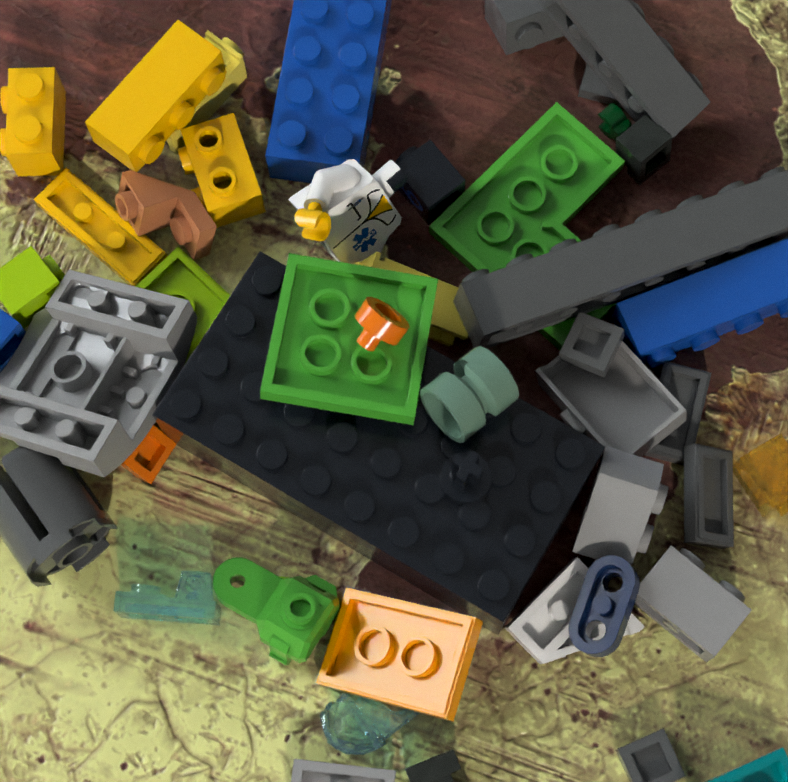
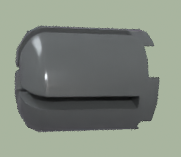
M22 446L15 448L2 457L1 461L6 472L0 465V537L32 584L37 587L51 585L47 576L57 573L70 565L78 572L109 547L110 544L105 536L111 528L118 530V527L76 468L63 465L57 457Z

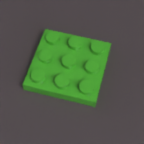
M289 253L260 389V399L414 425L438 278ZM367 297H374L387 303L408 321L410 327L397 345L381 341L376 349L371 352L358 344L357 338L364 328L356 320L355 314Z

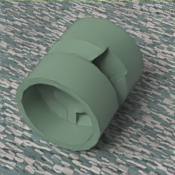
M482 346L473 348L453 365L454 374L443 372L420 390L422 403L435 424L448 437L458 443L465 442L485 426V414L490 413L497 416L519 397L517 384L509 370L495 354Z

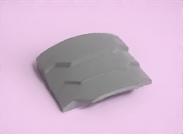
M68 270L45 308L34 314L21 343L0 373V437L15 441L18 446L57 457L63 465L101 477H106L134 452L153 427L156 420L152 414L184 366L198 319L189 300Z

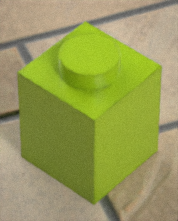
M30 246L0 267V301L13 318L25 328L31 323L34 314L45 308L65 274L50 254L41 259L34 248Z

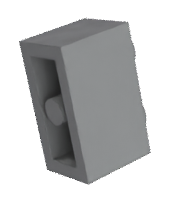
M606 446L578 527L572 552L596 560L603 556L615 555L622 557L631 565L636 552L646 554L654 529L653 525L647 524L651 513L661 514L669 486L660 484L664 464Z
M671 545L641 581L635 605L702 660L708 662L718 654L751 612V609L743 603L745 596L735 586L725 580H721L719 583L703 571L705 565L695 554L684 548L678 551Z

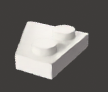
M578 557L573 558L505 627L539 664H545L580 651L572 643L568 631L573 610L589 569ZM632 613L623 636L638 633L645 627ZM598 624L592 629L591 636L593 640H600L604 637L606 633L605 625Z

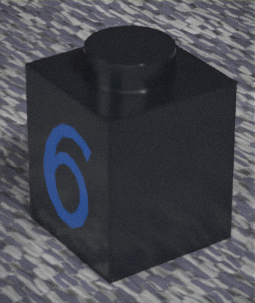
M431 140L419 148L417 146L408 148L395 162L409 180L399 191L428 225L436 220L465 192L466 180Z

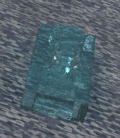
M181 571L174 598L160 594L161 588L158 586L132 584L130 592L116 591L113 611L121 618L220 626L222 608L214 601L213 576L208 572Z

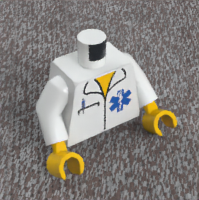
M349 159L340 165L316 171L311 184L295 193L288 200L297 210L294 216L296 224L304 227L302 231L304 239L320 241L326 251L338 262L355 264L356 262L363 261L376 251L381 253L388 237L400 225L402 217L389 198L408 183L409 180L400 167L391 159L373 175L366 171L355 159Z

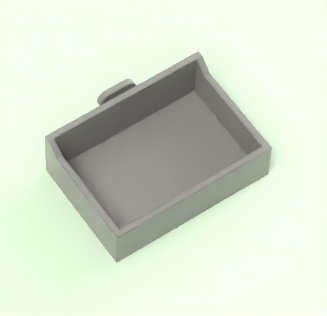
M623 341L605 378L562 361L560 356H557L549 364L535 370L539 386L562 410L559 414L562 420L571 428L605 447H611L642 457L686 421V409Z

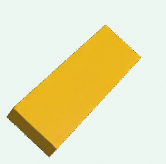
M67 167L34 199L38 207L128 285L136 286L167 257L166 252L146 235L138 237L129 221H124L116 209Z

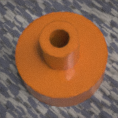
M367 297L355 314L356 320L364 328L357 338V342L364 349L371 352L376 349L381 341L397 345L410 327L408 321L397 310L374 297Z

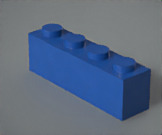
M788 238L618 302L611 319L615 326L624 329L625 336L623 342L643 364L648 363L649 368H656L664 365L665 362L675 359V353L692 346L693 351H701L719 342V336L736 330L737 334L741 335L760 327L764 323V318L779 313L781 318L788 317Z

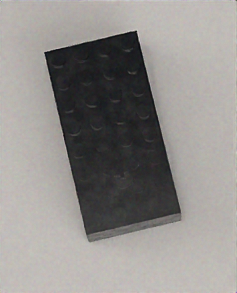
M259 251L152 414L160 429L177 443V446L459 613L478 618L483 621V627L499 635L594 472L605 446L520 398L497 416L490 413L485 414V426L465 442L458 443L452 440L435 424L426 411L420 397V390L443 372L454 374L453 365L455 361L428 346L414 425L260 399V389L286 266Z

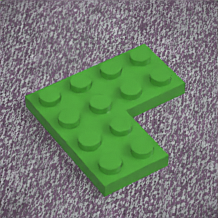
M556 102L429 226V233L472 272L488 269L491 273L505 268L508 262L518 256L532 254L533 257L549 253L553 246L567 239H576L577 243L581 242L565 226L623 169L625 160ZM617 303L586 314L603 320ZM576 317L538 330V332L558 350H561Z

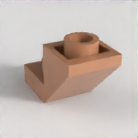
M132 170L122 172L119 192L115 196V204L120 217L124 221L130 222L138 237L171 226L174 239L179 245H184L193 260L210 255L217 226L194 191Z

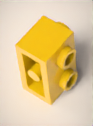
M55 67L8 68V86H2L0 93L2 111L6 114V128L0 129V153L2 156L7 157L17 176L59 175L64 170L66 91Z
M234 113L181 129L185 146L177 148L185 175L195 173L199 187L190 190L195 192L217 228L266 212L262 193Z

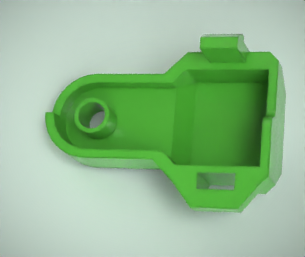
M236 557L221 563L213 576L214 593L219 602L257 624L260 641L270 647L269 656L285 666L289 665L292 660L297 663L307 661L321 637L326 634L335 620L340 608L336 586L317 575L307 578L295 576L282 579L249 559ZM235 581L244 582V585L240 588L232 586Z

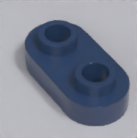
M607 555L591 564L569 622L568 631L572 643L577 649L591 657L610 655L619 647L639 592V575L635 568L622 557ZM614 577H621L623 581L621 588L616 592H609V581ZM598 624H604L606 627L604 637L600 640H593L591 636L592 629Z

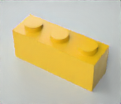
M177 20L85 121L93 141L132 171L139 172L145 164L153 163L162 153L165 145L164 142L176 129L181 130L187 126L194 116L195 108L206 95L211 96L215 94L222 86L225 74L227 73L222 51L180 20Z

